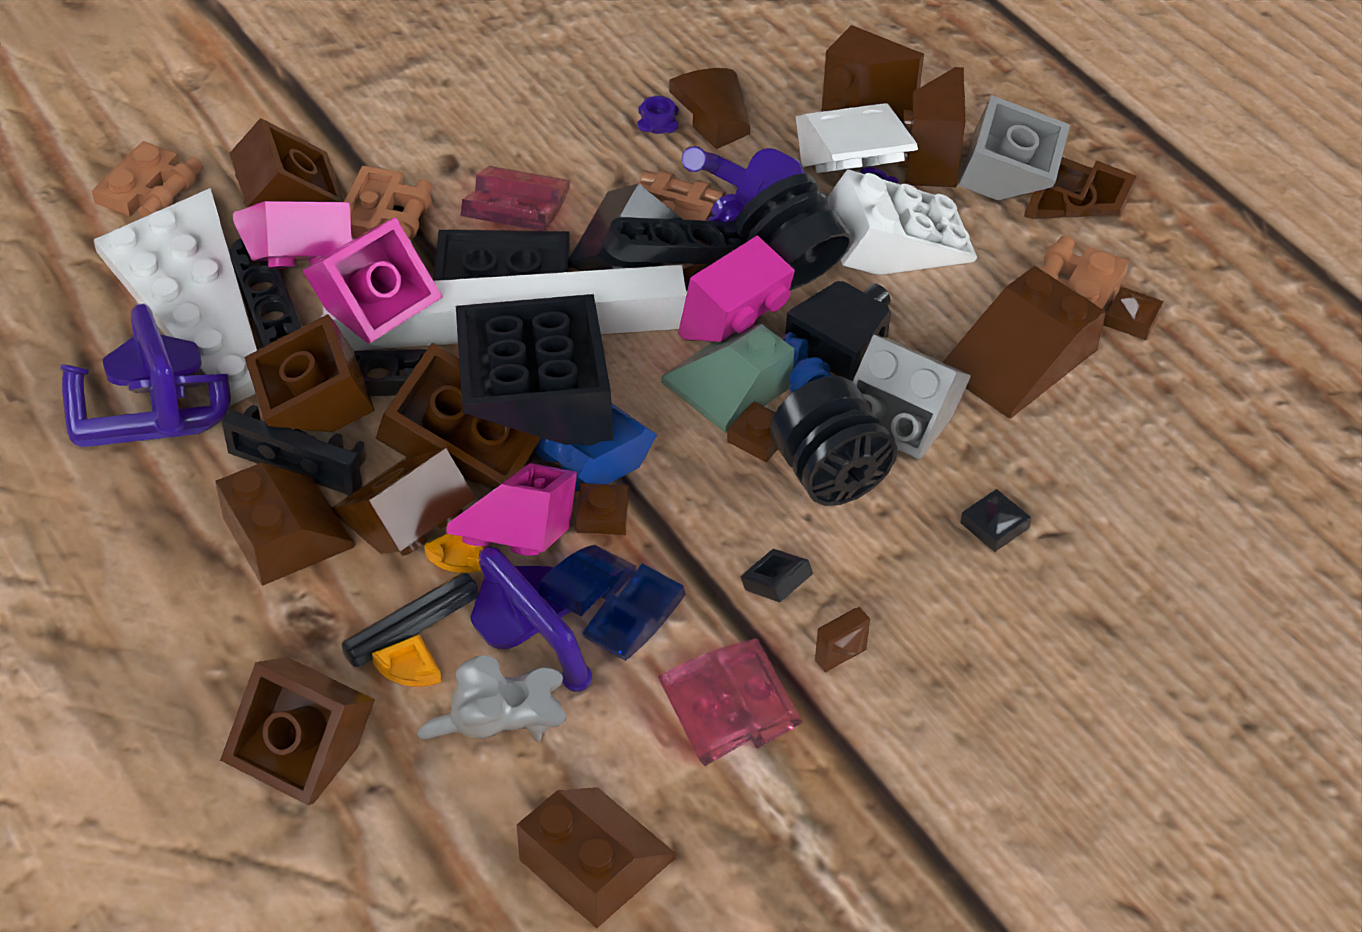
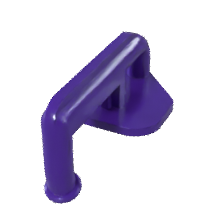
M696 146L687 148L681 158L684 168L688 171H707L737 186L738 189L735 194L741 196L746 205L774 183L792 175L805 173L803 165L799 160L772 148L758 151L750 160L747 169L720 155L706 152Z
M139 303L131 310L133 337L103 358L105 374L110 383L119 386H128L130 382L151 379L157 411L155 428L162 435L173 436L181 432L184 427V420L179 416L174 377L187 376L199 370L202 365L201 355L196 343L161 335L151 308L145 303Z
M65 364L60 366V369L63 370L62 395L67 434L71 442L79 447L201 434L219 423L226 416L230 408L231 393L228 374L174 377L177 399L186 398L185 388L208 385L210 406L179 409V416L184 420V427L176 435L165 436L157 432L155 428L157 411L151 379L128 383V389L134 393L150 392L152 412L87 419L84 377L89 374V370Z
M489 546L483 548L480 551L478 562L484 578L471 614L473 627L488 645L497 649H509L518 646L539 632L557 654L563 669V685L573 692L585 690L591 684L592 672L585 664L573 631L561 619L571 610L575 603V593L571 584L552 566H514L499 549Z

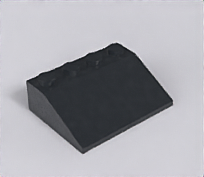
M594 294L455 306L463 413L564 445L580 444L589 446L603 441H614L611 389Z

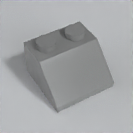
M991 95L975 128L958 186L995 200H1002L1053 187L1056 182L1070 124Z

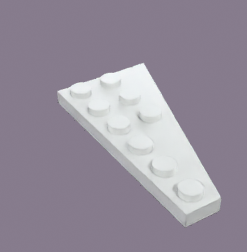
M211 188L94 239L97 254L138 303H145L151 308L156 324L165 336L196 343L202 365L196 373L198 375L228 374L231 393L230 406L256 394L244 357L257 351Z

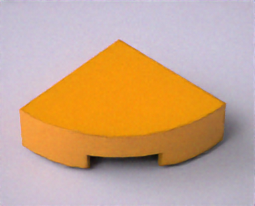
M445 534L424 545L427 559L444 570L456 573L482 571L478 557L480 551L485 546L468 545L462 542V536Z
M420 634L372 653L373 664L384 677L395 683L411 687H423L441 682L440 670Z

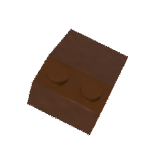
M1033 266L1004 288L942 363L971 375L966 389L1011 419L1097 351L1106 311L1038 267Z
M431 343L383 413L375 439L405 457L446 448L464 479L497 488L523 469L542 438L463 413L459 359Z

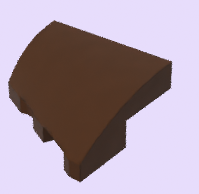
M701 69L669 79V92L693 114V128L716 149L750 134L748 115L737 73L733 69Z
M1062 157L1054 186L1033 193L1025 210L1024 217L1038 219L1120 215L1131 196L1136 175L1096 161L1093 168Z

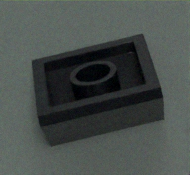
M639 183L608 191L571 254L568 265L579 271L663 266L664 263L619 260L606 251L602 242L612 220L618 217L683 219ZM659 238L661 241L670 244L668 241Z

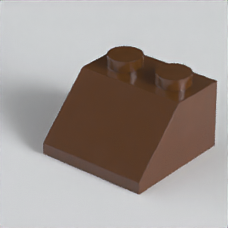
M851 25L826 50L821 112L888 103L902 122L903 109H911L913 91L919 89L921 85L924 54Z
M954 67L913 91L911 109H903L902 124L916 141L918 150L904 152L905 161L898 162V167L905 168V184L956 188L966 123L964 67Z
M262 118L254 124L229 153L246 208L265 201L344 202L327 152Z
M329 314L244 357L264 421L268 426L333 433L375 411L353 348Z
M443 448L405 457L334 505L332 509L339 519L380 554L400 552L402 556H405L423 546L427 542L425 534L434 527L438 526L439 529L446 528L449 522L463 513L462 508L476 499L447 449Z
M259 463L215 481L223 519L262 586L354 548L353 541L312 476Z
M289 657L255 662L220 761L306 805H312L358 748L375 699Z
M598 787L557 790L517 824L519 860L595 928L602 925L675 859V852Z

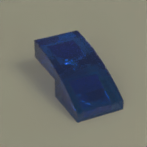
M597 545L587 546L571 554L551 569L540 580L539 594L582 617L600 597L609 601L636 573V565Z
M642 563L618 597L612 593L608 596L582 632L583 637L626 661L658 631L686 595L684 586Z

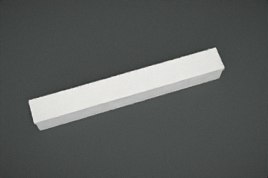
M682 265L434 281L443 298L369 344L326 311L324 306L321 317L327 314L330 315L353 348V351L430 346L431 343L435 345L458 344L455 306L594 294L601 334L679 329L687 291Z

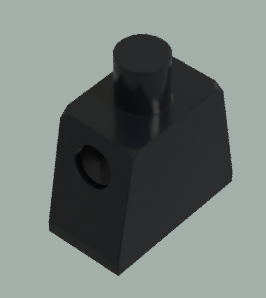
M836 281L787 312L785 336L788 332L796 334L797 338L806 339L808 341V359L812 357L821 358L823 362L829 365L830 372L853 382L873 334L888 338L891 310L888 307L891 302L890 295L879 284H872L862 292L844 281Z

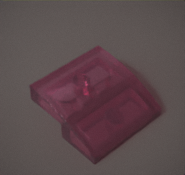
M488 166L477 173L475 191L462 199L460 216L545 231L557 216L566 198L570 180Z
M758 639L743 641L708 652L658 676L698 759L704 766L750 740L758 749L803 723Z

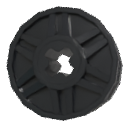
M805 173L789 176L763 190L743 208L734 223L735 230L741 240L748 242L758 235L795 270L789 290L802 287L825 274L844 257L854 242L852 233L838 213L826 210L828 207L827 197L824 193L819 192L816 181L811 175Z
M842 376L823 377L800 387L791 393L777 408L770 422L769 436L788 465L793 468L795 475L813 502L823 506L842 505L865 495L888 475L896 461L898 446L887 428H884L879 417L873 414L868 402L856 385Z

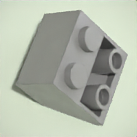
M873 334L853 383L868 402L873 414L879 417L884 428H887L898 446V450L921 459L952 419L971 375L896 341Z

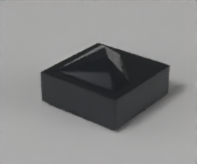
M995 489L964 510L960 523L991 550L996 552L1028 530L1031 517L998 489Z
M772 549L740 577L745 591L780 603L813 574L808 559Z

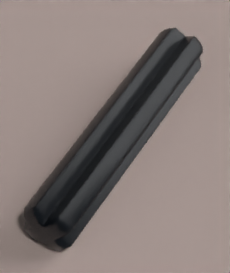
M467 572L460 573L344 640L341 645L345 658L353 667H360L373 659L372 653L410 638L475 600L479 596L477 583Z

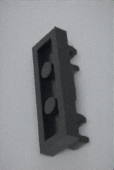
M256 405L247 408L244 414L230 410L222 420L228 454L257 464L265 463L312 476L318 485L347 495L352 494L362 486L360 466L366 459L365 446L362 441H358L355 447L349 451L344 449L342 435L338 433L333 435L328 443L317 440L316 437L300 429L268 426L266 422L260 420L259 408Z

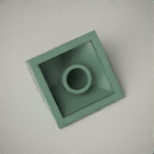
M763 324L751 326L743 333L735 332L721 342H712L662 376V383L726 433L728 428L754 401L765 406L790 389L789 376L793 370L795 348Z

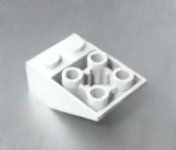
M888 103L796 116L801 163L803 167L815 165L816 173L905 161L904 152L918 150L916 141Z
M847 169L827 197L828 207L826 210L837 212L853 235L854 242L841 259L843 266L876 275H885L971 263L977 259L969 239V234L965 230L957 212L956 204L943 194H930L917 190L909 184L900 185L883 180L871 173L862 174Z

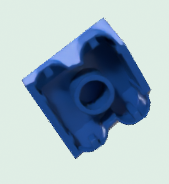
M612 403L614 441H603L585 446L580 444L564 445L542 438L536 446L535 452L544 461L559 462L561 469L577 472L575 491H579L580 483L609 484L640 468L657 434Z

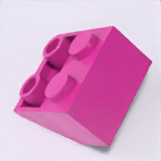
M529 463L449 522L446 534L462 536V542L468 545L489 546L493 542L509 545L510 551L516 554L538 555L570 529L577 472Z

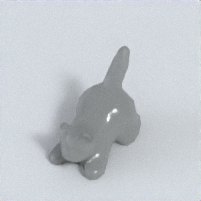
M488 655L475 656L462 663L456 670L457 685L451 697V712L430 719L417 731V735L420 739L424 740L458 731L471 738L486 739L504 731L527 729L532 733L533 738L539 742L545 730L550 726L559 727L566 720V713L561 709L560 702L550 694L561 686L563 675L558 670L544 667L527 672L517 678L504 677L500 673L497 659Z

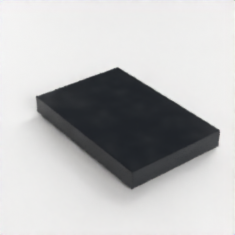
M439 230L433 281L568 272L570 231Z

